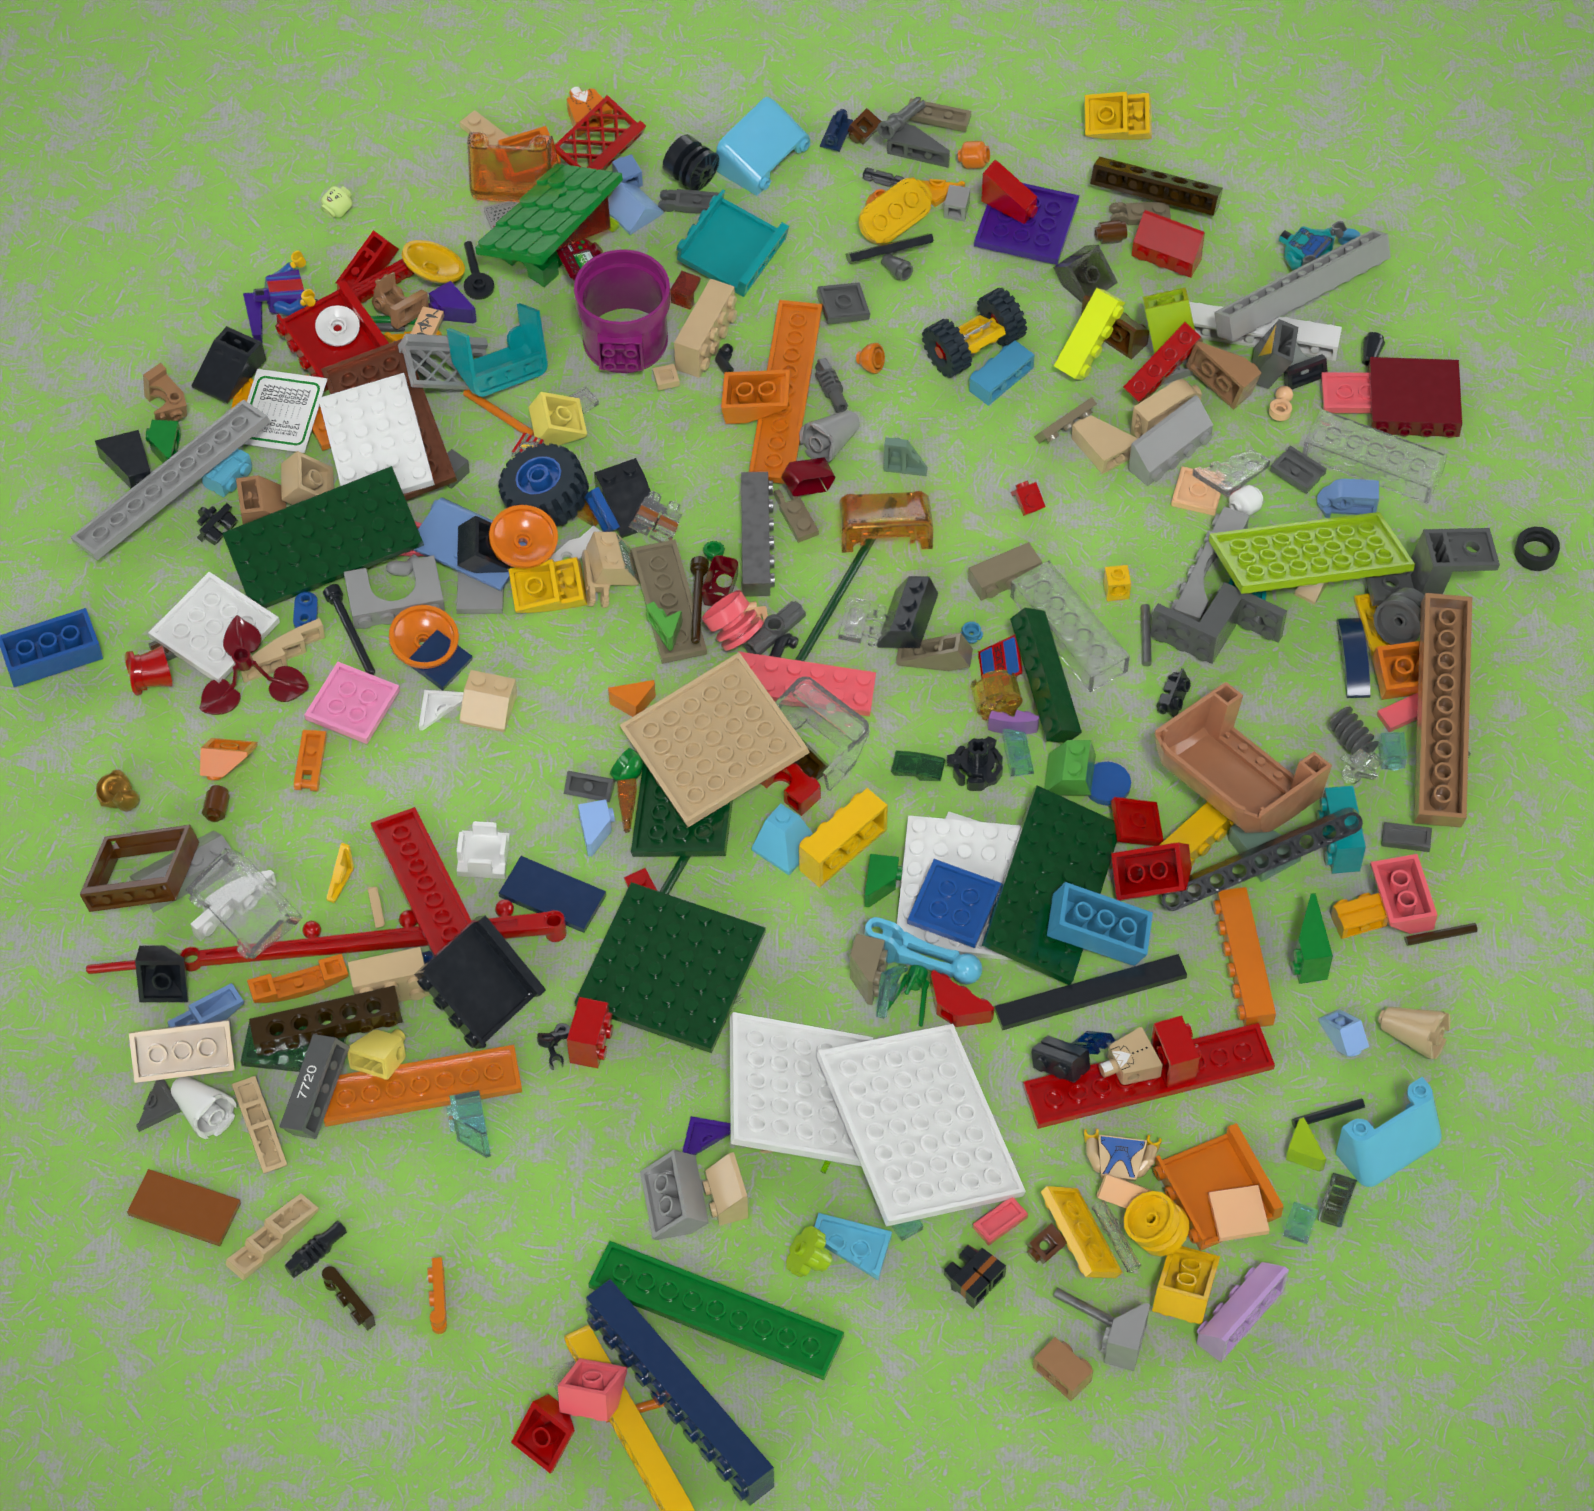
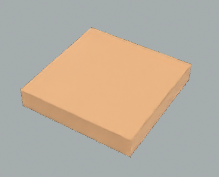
M1182 466L1171 506L1215 516L1226 476Z
M1258 1185L1209 1192L1208 1198L1219 1242L1269 1234L1270 1230Z

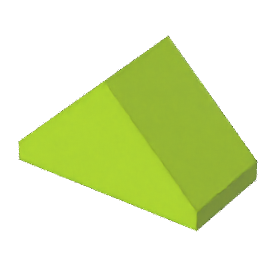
M1300 1118L1288 1147L1286 1160L1320 1172L1324 1170L1326 1157L1305 1118Z

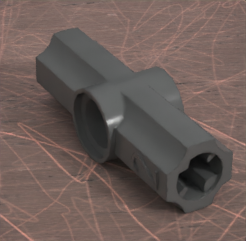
M791 601L777 614L767 616L764 625L748 641L743 643L747 653L761 655L775 644L778 637L785 635L806 617V612L802 605L797 601Z

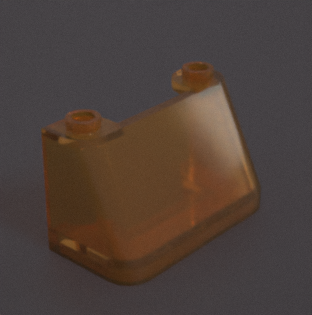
M470 132L467 139L470 192L472 197L477 200L519 202V199L537 184L536 181L554 165L559 164L553 136H535L531 139L528 147L488 145V136L480 132Z
M915 491L906 493L847 494L840 499L839 514L842 553L853 552L854 545L859 542L860 545H865V539L910 537V543H915V540L921 544V549H933V519L930 499L926 493Z

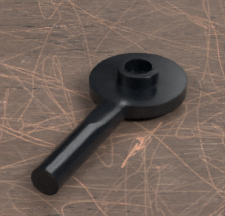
M467 241L464 243V248L471 275L464 281V291L472 299H486L494 291V281L489 275L480 273L473 244L471 241Z

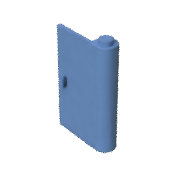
M445 498L435 500L431 506V511L418 529L424 546L416 548L414 551L427 557L434 555L435 561L502 591L510 579L509 572L473 573L457 566L458 526L474 516H478L491 523L493 520ZM520 542V543H519L521 546H525V545H526L525 542Z

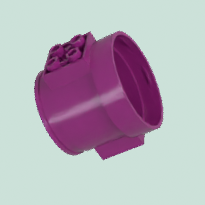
M626 249L607 251L586 262L575 278L574 297L576 311L581 319L583 346L587 356L593 363L599 366V370L615 373H634L652 366L662 357L668 345L667 313L670 307V282L667 272L653 257L639 251ZM617 309H636L648 313V315L642 318L625 322L609 321L600 318L603 314Z

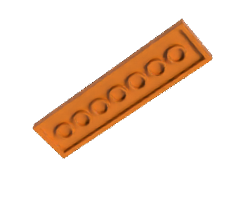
M509 1045L400 1064L388 1080L360 1071L342 1074L338 1078L324 1117L325 1127L522 1093L515 1046Z

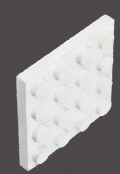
M208 572L148 634L150 639L163 645L173 652L174 655L210 679L220 683L222 679H225L233 671V666L235 665L232 657L225 652L223 647L225 632L233 618L238 615L254 625L259 630L262 640L280 621L279 617Z

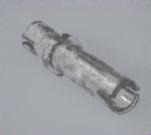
M1106 1201L1097 1202L1092 1206V1210L1102 1225L1100 1227L1102 1232L1107 1234L1126 1268V1272L1132 1273L1141 1267V1263L1122 1232L1119 1219L1113 1216Z

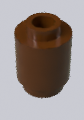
M1120 220L1099 222L1098 227H1095L1094 230L1095 238L1101 244L1119 242L1127 238L1128 235L1126 222H1120Z
M213 785L206 792L202 815L208 821L218 822L225 818L230 799L227 788Z

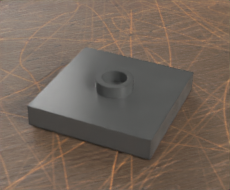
M860 282L818 286L817 294L820 303L823 304L822 309L827 324L870 319V311Z

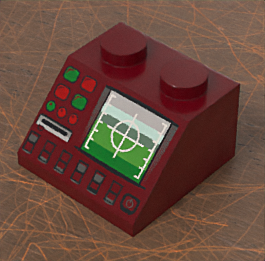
M584 238L564 242L556 249V252L570 278L575 280L582 266L593 257L603 253V250L596 242L592 243Z

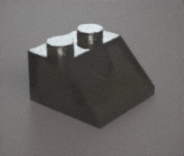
M1086 245L1053 267L1062 286L1081 303L1085 295L1092 296L1096 288L1106 291L1118 283L1099 245Z

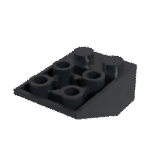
M226 326L214 339L191 385L192 388L228 404L266 361L262 342Z

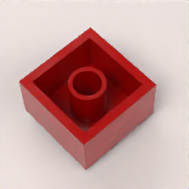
M579 997L567 1037L570 1063L598 1069L600 1061L605 1060L607 1054L605 1043L607 1039H611L613 1033V1025L611 1024L612 1013L609 1012L607 1002Z
M1182 1015L1156 1022L1153 1025L1151 1044L1162 1063L1161 1074L1167 1089L1196 1081L1197 1071L1200 1069L1199 1059L1202 1058L1198 1044L1194 1045L1191 1026L1189 1023L1185 1024Z

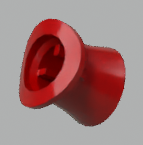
M163 645L141 655H134L133 651L125 653V664L129 673L131 688L135 695H141L143 690H147V687H172V678Z

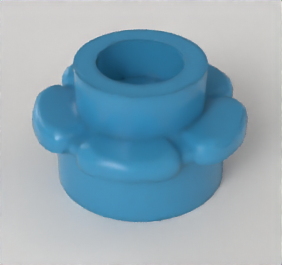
M976 622L965 623L960 632L968 643H976L977 640H981L983 637L981 627Z

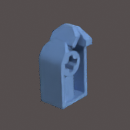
M1345 478L1335 480L1331 485L1324 487L1317 495V505L1325 518H1330L1331 513L1348 515L1374 513L1377 511L1379 501V481Z

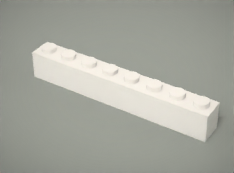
M1189 302L1195 331L1202 339L1255 347L1280 319L1299 327L1297 344L1304 355L1315 357L1323 354L1327 360L1336 361L1342 327L1288 317H1278L1272 320L1271 323L1257 328L1256 331L1240 337L1237 341H1228L1217 336L1214 312L1223 307Z

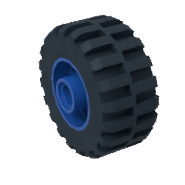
M544 443L537 444V447L529 446L522 453L520 451L516 453L513 460L510 459L506 463L507 468H503L500 474L501 478L498 481L499 493L506 508L516 505L534 506L547 513L556 526L560 524L563 526L568 523L567 521L570 518L574 519L578 515L577 511H581L585 505V496L589 489L587 477L577 456L564 446L558 447L557 444L549 443V446H546Z

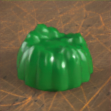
M710 541L703 547V553L710 561L717 555H724L725 548L721 542Z

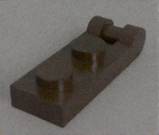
M325 1267L322 1271L325 1288L337 1293L335 1295L337 1301L343 1308L347 1306L351 1310L350 1316L358 1326L362 1324L367 1331L376 1325L374 1316L334 1267Z

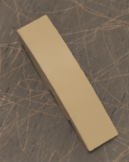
M320 618L276 638L252 656L253 660L267 674L274 673L278 667L287 666L286 660L307 653L305 645L325 638ZM255 667L248 671H241L244 683L263 676Z
M256 1076L233 1083L232 1088L263 1174L287 1166Z
M300 1193L266 1218L264 1226L246 1239L245 1246L226 1259V1266L244 1281L280 1251L311 1220L319 1208Z

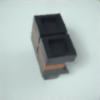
M967 1245L959 1257L966 1265L960 1268L956 1263L950 1262L944 1269V1275L952 1283L951 1290L959 1292L966 1299V1303L974 1309L989 1294V1291L991 1292L1005 1277L1006 1265L984 1248L978 1251Z

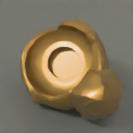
M113 770L110 774L103 776L97 783L96 795L101 807L119 808L121 811L128 812L134 809L140 801L139 795L132 789L128 777L121 770Z

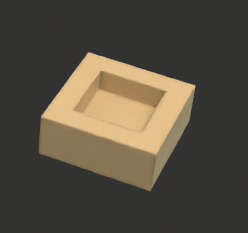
M674 364L653 368L658 391L680 386Z

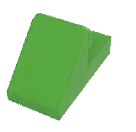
M653 601L646 605L647 619L664 645L671 651L674 648L682 626V611L667 617L665 611L662 608L659 609Z

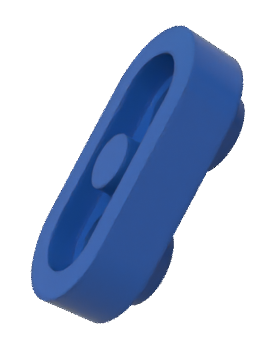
M302 592L296 596L293 615L294 628L318 619V600L315 594Z

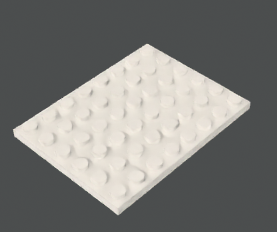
M953 1024L818 1050L816 1057L886 1226L1005 1201L1012 1197L1019 1198L1024 1196L1026 1192Z

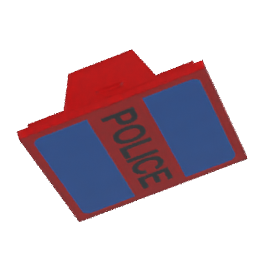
M1015 634L978 651L984 691L994 686L1004 688L1016 682L1015 677L1023 673Z

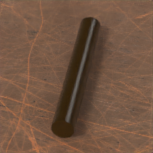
M1476 923L1406 936L1405 943L1407 946L1476 933L1478 928Z

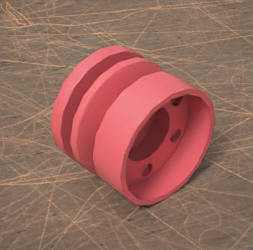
M736 590L723 597L702 616L703 622L711 632L721 629L716 639L718 642L723 641L721 645L725 651H729L748 641L764 623L760 616L755 617L757 615L755 609L744 612L750 603L740 590Z

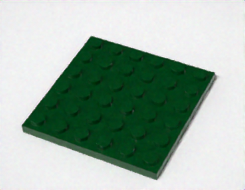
M631 882L575 999V1006H577L579 997L607 1002L613 1020L712 1053L765 936L766 927Z

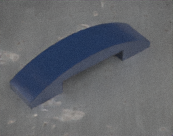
M1360 618L1337 619L1339 640H1341L1345 668L1347 698H1370L1369 661L1362 621Z

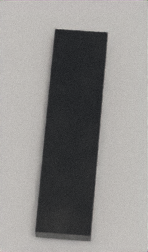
M927 233L845 253L848 262H854L932 243L934 239L932 234Z

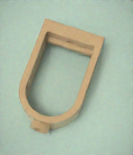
M1179 379L1134 406L1131 435L1136 438L1141 437L1195 395L1201 401L1202 393L1197 385L1191 386L1184 379Z

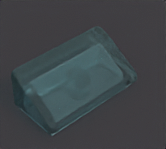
M1003 729L1002 738L1010 777L1034 774L1026 733Z

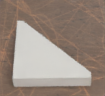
M424 690L419 730L423 731L461 705L464 692Z

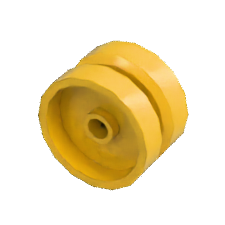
M1149 1191L1133 1199L1127 1207L1124 1215V1228L1128 1236L1150 1255L1161 1257L1172 1254L1185 1242L1189 1232V1219L1185 1211L1167 1195L1158 1191Z

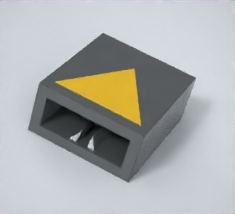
M1278 319L1254 347L1252 363L1262 372L1257 385L1269 389L1292 364L1299 327Z

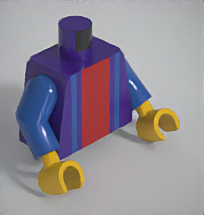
M299 250L292 253L291 260L293 262H288L277 272L265 277L264 288L253 289L254 301H267L268 309L271 313L289 316L306 307V305L309 307L315 305L314 292L311 289L304 290L299 269L296 270V267L302 268L306 265V260Z

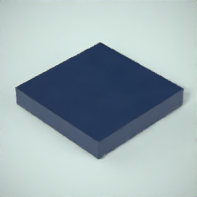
M436 630L409 659L417 662L436 661L447 653L451 639L439 630ZM458 645L453 656L444 664L428 669L412 668L443 691L472 661L473 656Z

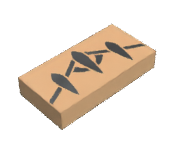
M423 306L410 334L436 335L444 318V311Z

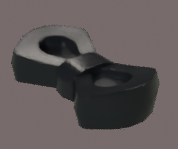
M559 1023L554 1031L550 1033H538V1045L544 1048H550L552 1045L557 1046L559 1041L567 1039L570 1030L569 1025Z

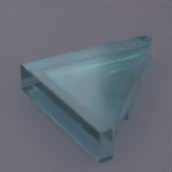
M899 964L882 972L876 1017L883 1019L887 1017L889 1001H894L900 988V984H897L902 973L908 971L907 965Z

